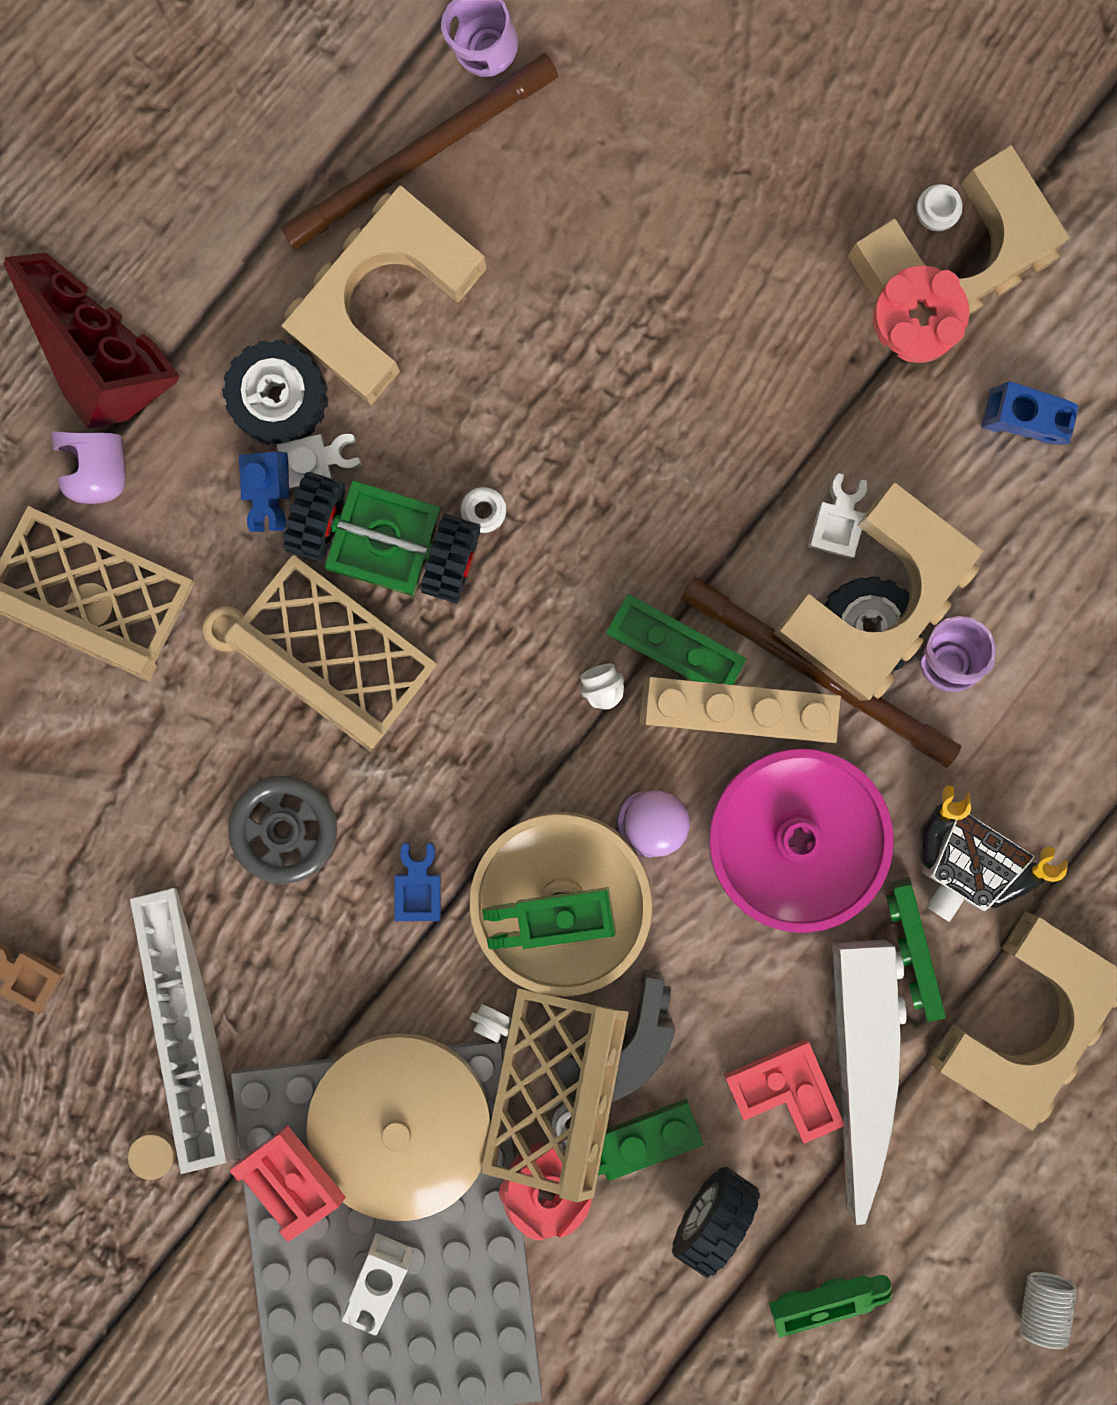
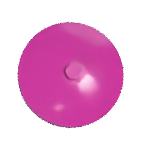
M799 748L786 749L764 755L752 761L735 774L721 792L713 809L709 825L708 843L711 863L720 885L730 899L744 913L754 920L777 930L808 933L826 930L848 921L861 912L874 899L881 889L891 866L894 835L888 807L881 793L868 776L850 762L836 755L813 749Z

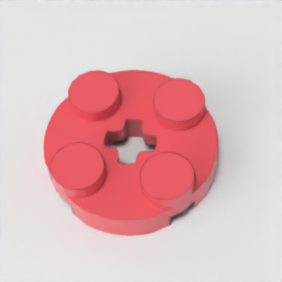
M914 266L900 271L885 284L873 308V325L880 342L884 346L888 345L892 351L898 353L897 357L915 363L929 362L943 356L963 338L969 321V303L965 291L960 286L959 278L949 270H940L932 266ZM917 303L924 304L932 312V316L927 319L926 326H920L918 318H910L909 311L914 310L917 307Z
M538 1142L533 1144L529 1150L533 1154L547 1143ZM553 1148L536 1160L546 1179L559 1182L562 1162ZM521 1154L511 1163L510 1169L524 1160ZM528 1166L521 1171L532 1174ZM504 1180L499 1187V1198L503 1203L505 1214L510 1222L523 1234L535 1240H544L543 1238L554 1236L561 1238L569 1235L584 1221L591 1207L592 1199L574 1202L560 1198L559 1194H556L551 1201L544 1198L539 1203V1189Z

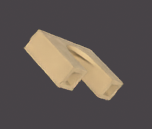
M1012 145L974 168L961 183L965 193L987 226L991 238V254L985 270L973 277L959 279L960 286L965 291L968 299L969 316L984 306L981 298L990 292L995 291L999 297L1021 283L1022 279L1019 274L1028 268L1033 267L1037 273L1059 259L1061 256L1057 250L1070 239ZM893 219L858 241L848 254L849 260L875 301L885 284L900 271L914 266H926L896 219ZM917 303V307L909 311L910 318H918L920 326H926L927 319L932 316V312L924 304Z
M401 185L392 195L386 193L378 200L372 210L373 218L363 230L358 227L347 237L343 244L344 252L334 264L328 262L319 270L313 281L314 288L304 299L299 297L292 302L284 314L286 321L282 324L283 329L291 339L371 406L399 374L400 370L392 358L364 336L352 323L350 302L358 282L368 272L379 266L402 264L420 271L458 303L487 269L483 254Z
M895 482L882 491L857 526L897 556L908 573L911 589L910 599L902 617L893 626L882 632L862 631L846 623L810 594H807L799 599L773 633L860 701L870 700L872 696L878 699L888 690L895 679V676L891 674L892 670L901 659L907 662L918 651L924 641L919 635L929 622L936 625L944 617L952 605L947 600L957 586L964 588L974 578L980 569V566L975 562L984 552Z
M648 677L643 678L639 723L653 726L836 743L841 696Z
M1025 911L1001 949L1039 972L1054 988L1059 1002V1019L1053 1034L1036 1050L1025 1054L1011 1055L990 1048L953 1024L929 1062L947 1077L1034 1131L1038 1123L1044 1122L1050 1116L1054 1108L1053 1099L1062 1085L1068 1084L1075 1077L1079 1068L1078 1060L1087 1046H1092L1099 1039L1103 1031V1021L1110 1010L1117 1007V967L1045 920Z

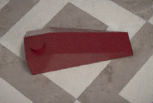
M46 252L5 257L4 267L62 394L87 429L127 421L177 383L180 377L156 343L144 333L139 337L133 334L120 323L123 317L112 307L104 310L86 295L88 287Z

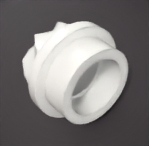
M609 663L593 667L580 676L583 685L580 688L581 695L589 701L592 707L611 709L622 699L624 678L621 673L616 672L614 664Z

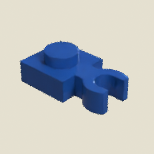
M287 453L239 454L241 500H249L253 504V508L247 516L249 531L265 532L264 519L266 515L269 518L270 531H284L286 517L283 510L279 507V499L290 498Z
M404 842L400 850V857L403 864L408 868V874L395 875V921H440L441 874H428V867L436 856L435 845L433 842H428L426 845V857L423 860H415L410 854V842Z

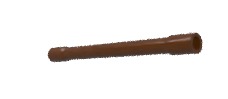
M546 53L541 54L512 73L508 80L321 203L310 206L281 225L280 229L294 250L302 247L356 207L519 100L527 99L557 79L558 73L553 62Z
M696 576L693 577L680 599L711 619L722 622L833 694L840 695L841 699L903 737L914 748L942 766L949 767L961 750L960 744L929 724L916 720L882 697L877 699L875 696H872L870 700L860 701L774 635L775 629L732 603L726 595Z

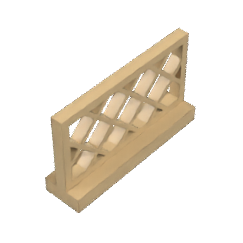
M28 506L0 558V615L150 682L157 668L155 662L195 583L187 577ZM35 521L51 528L56 543L31 551L27 537ZM59 532H61V533H63V534H65V535H68V536H70V537H72V538H69V539H66V540H63V541H62V538H61V535H60ZM82 543L92 546L97 562L72 570L65 549ZM23 547L24 554L17 556ZM59 551L66 572L41 580L35 559ZM101 551L112 555V557L103 559ZM124 561L132 564L138 581L113 588L107 567ZM28 562L35 583L18 589L3 584L11 567ZM141 569L154 575L144 578ZM100 570L107 591L82 600L76 578ZM164 580L180 586L172 602L154 607L147 586ZM69 581L76 602L59 608L50 605L45 588ZM142 589L149 610L124 618L117 596ZM38 591L41 600H38L28 594ZM110 597L118 621L100 627L92 624L85 606ZM79 609L82 619L69 614V612ZM166 613L160 624L158 615ZM152 617L157 632L147 649L132 642L127 626ZM121 628L124 638L111 633V631Z
M292 555L238 624L235 623L224 636L229 646L369 752L373 751L438 665L295 555ZM294 570L310 580L313 598L285 601L283 584ZM316 586L329 596L318 597ZM279 590L280 601L269 603ZM339 602L347 609L349 625L322 628L319 604ZM314 605L317 629L289 632L286 608ZM281 608L285 633L264 635L251 624L261 611ZM353 614L365 623L354 624ZM374 629L382 635L385 653L358 656L355 631ZM350 632L353 657L326 660L323 635ZM318 636L321 661L301 663L293 657L290 639ZM286 640L287 652L273 641ZM389 641L402 651L390 652ZM410 656L424 667L414 681L394 683L392 658ZM386 659L389 684L363 688L359 663ZM354 663L357 689L338 691L329 684L328 666ZM322 667L323 679L310 669ZM408 688L397 702L396 690ZM390 691L392 710L383 722L380 723L366 712L364 694ZM358 695L360 707L346 696Z
M517 989L481 1173L560 1195V1198L574 1202L594 1198L629 1011L536 993L526 989ZM529 1001L542 1003L551 1018V1021L534 1033L526 1021ZM554 1006L565 1008L566 1010L558 1014ZM577 1011L591 1014L588 1034L575 1043L563 1021ZM556 1027L568 1048L552 1060H549L538 1039ZM522 1034H524L526 1037V1039H524L523 1041H521ZM530 1045L542 1067L524 1079L516 1064L518 1054ZM585 1046L584 1055H583V1054L581 1053L580 1049ZM573 1055L581 1069L579 1081L566 1089L554 1067ZM547 1073L559 1095L541 1107L529 1085ZM513 1079L517 1083L514 1087H512ZM521 1091L533 1113L515 1125L507 1110L509 1099ZM576 1092V1097H575V1102H574L573 1099L571 1098V1095ZM561 1102H564L572 1116L570 1128L557 1136L545 1113ZM538 1120L550 1142L532 1154L520 1131ZM504 1125H505V1127H506V1129H507L508 1131L503 1134ZM511 1137L524 1159L512 1169L497 1165L500 1145ZM567 1139V1144H566V1149H565L564 1146L562 1145V1142ZM553 1148L562 1162L559 1182L546 1179L536 1160ZM528 1166L532 1174L521 1171Z

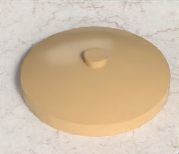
M552 812L540 814L525 819L509 828L483 855L471 885V923L477 941L493 966L512 982L532 992L551 996L568 997L582 995L612 983L633 964L640 954L648 937L652 922V886L648 872L637 851L619 832L609 825L592 817L577 813ZM609 887L616 927L615 936L523 949L522 946L495 950L488 949V936L498 932L520 931L518 917L495 922L483 920L482 909L495 905L516 903L521 899Z
M415 1034L381 1035L367 1039L347 1050L329 1067L322 1077L312 1097L307 1116L308 1148L311 1155L346 1196L343 1203L350 1208L381 1220L410 1221L421 1219L442 1211L453 1204L471 1187L482 1169L491 1125L490 1106L484 1087L475 1071L458 1053L448 1046L428 1037Z

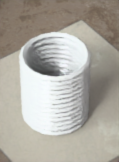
M1044 1272L1028 1274L1018 1332L1027 1341L1045 1348L1063 1349L1069 1346L1078 1288L1073 1282L1058 1275Z

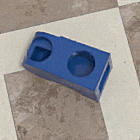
M1008 381L991 388L981 428L994 432L1005 431L1026 438L1031 437L1049 444L1067 445L1071 442L1079 406L1069 400Z

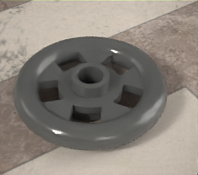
M274 776L256 782L239 797L230 815L229 840L235 857L249 873L270 883L290 884L312 876L327 862L335 846L337 823L330 802L317 787L297 777ZM284 794L294 795L303 800L299 812L292 808L281 806ZM261 801L271 811L264 816L261 824H258L249 816L254 807ZM305 820H318V840H306L304 838L306 834ZM280 821H285L291 826V834L287 838L279 836L276 831V826ZM258 835L261 836L264 844L270 849V852L261 858L256 855L249 844V841ZM299 848L302 861L284 866L281 853Z

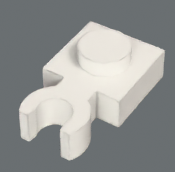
M321 434L277 444L278 452L287 453L289 491L299 489L300 481L304 478L306 472H312L333 479L331 472L333 467L338 466L347 471L360 468L362 466L360 458L345 460L341 456L342 449L345 446L357 443L355 436L352 434H342L335 438L329 446H325L324 438Z
M838 473L830 483V495L834 500L833 505L825 502L819 504L808 548L852 559L855 557L862 531L857 524L866 514L855 511L854 506L855 503L865 496L867 481L862 479L858 481L855 493L848 495L841 488L844 475Z

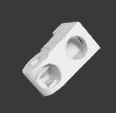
M375 1234L341 1322L372 1335H377L408 1271L414 1248L381 1234Z

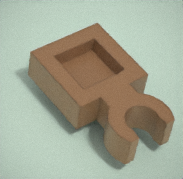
M0 942V979L4 980L0 988V994L35 1014H40L45 1010L65 971L28 950L21 952L18 958L15 959L11 949L6 944Z

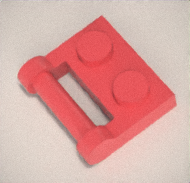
M288 1125L255 1150L244 1155L229 1169L237 1181L242 1179L281 1226L278 1231L287 1242L337 1209L346 1198Z

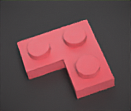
M807 1039L724 1074L744 1120L785 1103L803 1144L845 1126Z

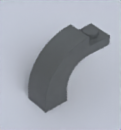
M644 970L637 1014L631 1030L623 1039L612 1101L629 1095L646 1083L658 1070L669 1052L675 1033V1026L672 1019L659 1017V1013L667 1014L671 987L664 986L665 980L662 972ZM559 1046L557 1055L562 1053L568 1047ZM573 1055L555 1066V1070L566 1089L579 1081L581 1069ZM553 1084L551 1100L559 1095ZM576 1092L571 1095V1098L573 1099L574 1102H575Z

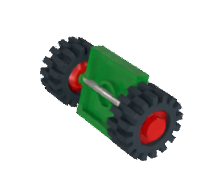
M312 472L305 473L304 478L300 481L299 489H296L294 494V503H291L289 509L291 513L286 521L285 527H287V530L284 533L283 539L285 540L283 544L285 551L322 562L323 558H326L328 550H330L325 564L326 570L413 597L426 561V571L422 579L421 593L458 603L473 563L480 535V524L444 514L439 523L438 532L436 531L434 543H431L441 513L440 507L352 480L344 505L343 499L346 493L344 482Z

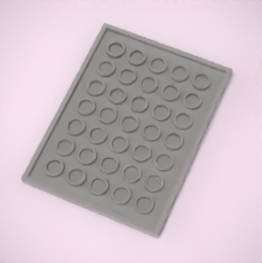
M499 1039L498 1043L492 1040L446 1045L458 1053L471 1066L480 1079L488 1098L492 1120L503 1065L501 1039ZM338 1058L236 1069L231 1073L241 1158L255 1150L287 1125L309 1151L307 1116L310 1103L322 1077ZM504 1125L503 1134L508 1131V1130L506 1129L505 1125ZM512 1137L500 1145L497 1165L509 1168L515 1160ZM480 1171L471 1187L453 1204L433 1215L410 1221H388L372 1218L359 1213L342 1202L337 1209L289 1242L279 1233L278 1230L281 1226L244 1182L269 1405H515L542 1401V1386L524 1234L506 1216L503 1203L500 1201L499 1187L504 1179L486 1175ZM378 1233L414 1248L408 1271L375 1336L341 1321L375 1234Z

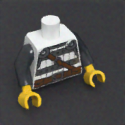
M946 786L943 789L942 805H938L920 828L922 873L940 884L926 908L948 922L952 920L963 901L982 911H986L990 907L998 908L1026 895L1046 880L1055 882L1063 879L1067 872L1068 860H1064L1056 866L1047 863L1054 858L1055 848L1049 846L1043 848L1037 864L1032 862L1035 856L969 814L971 811L969 793L965 795L962 801L952 802L954 797L953 786Z

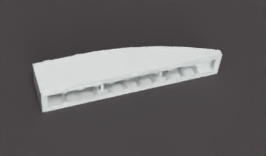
M172 888L130 899L180 1174L240 1159L213 1020L177 889Z
M886 939L832 942L842 1119L845 1124L843 1127L847 1210L856 1225L866 1224L884 1167L892 1133L899 1085L900 1024L906 1023L905 1001L902 996L898 997L897 979H902L904 975L903 958L900 951H895V946Z

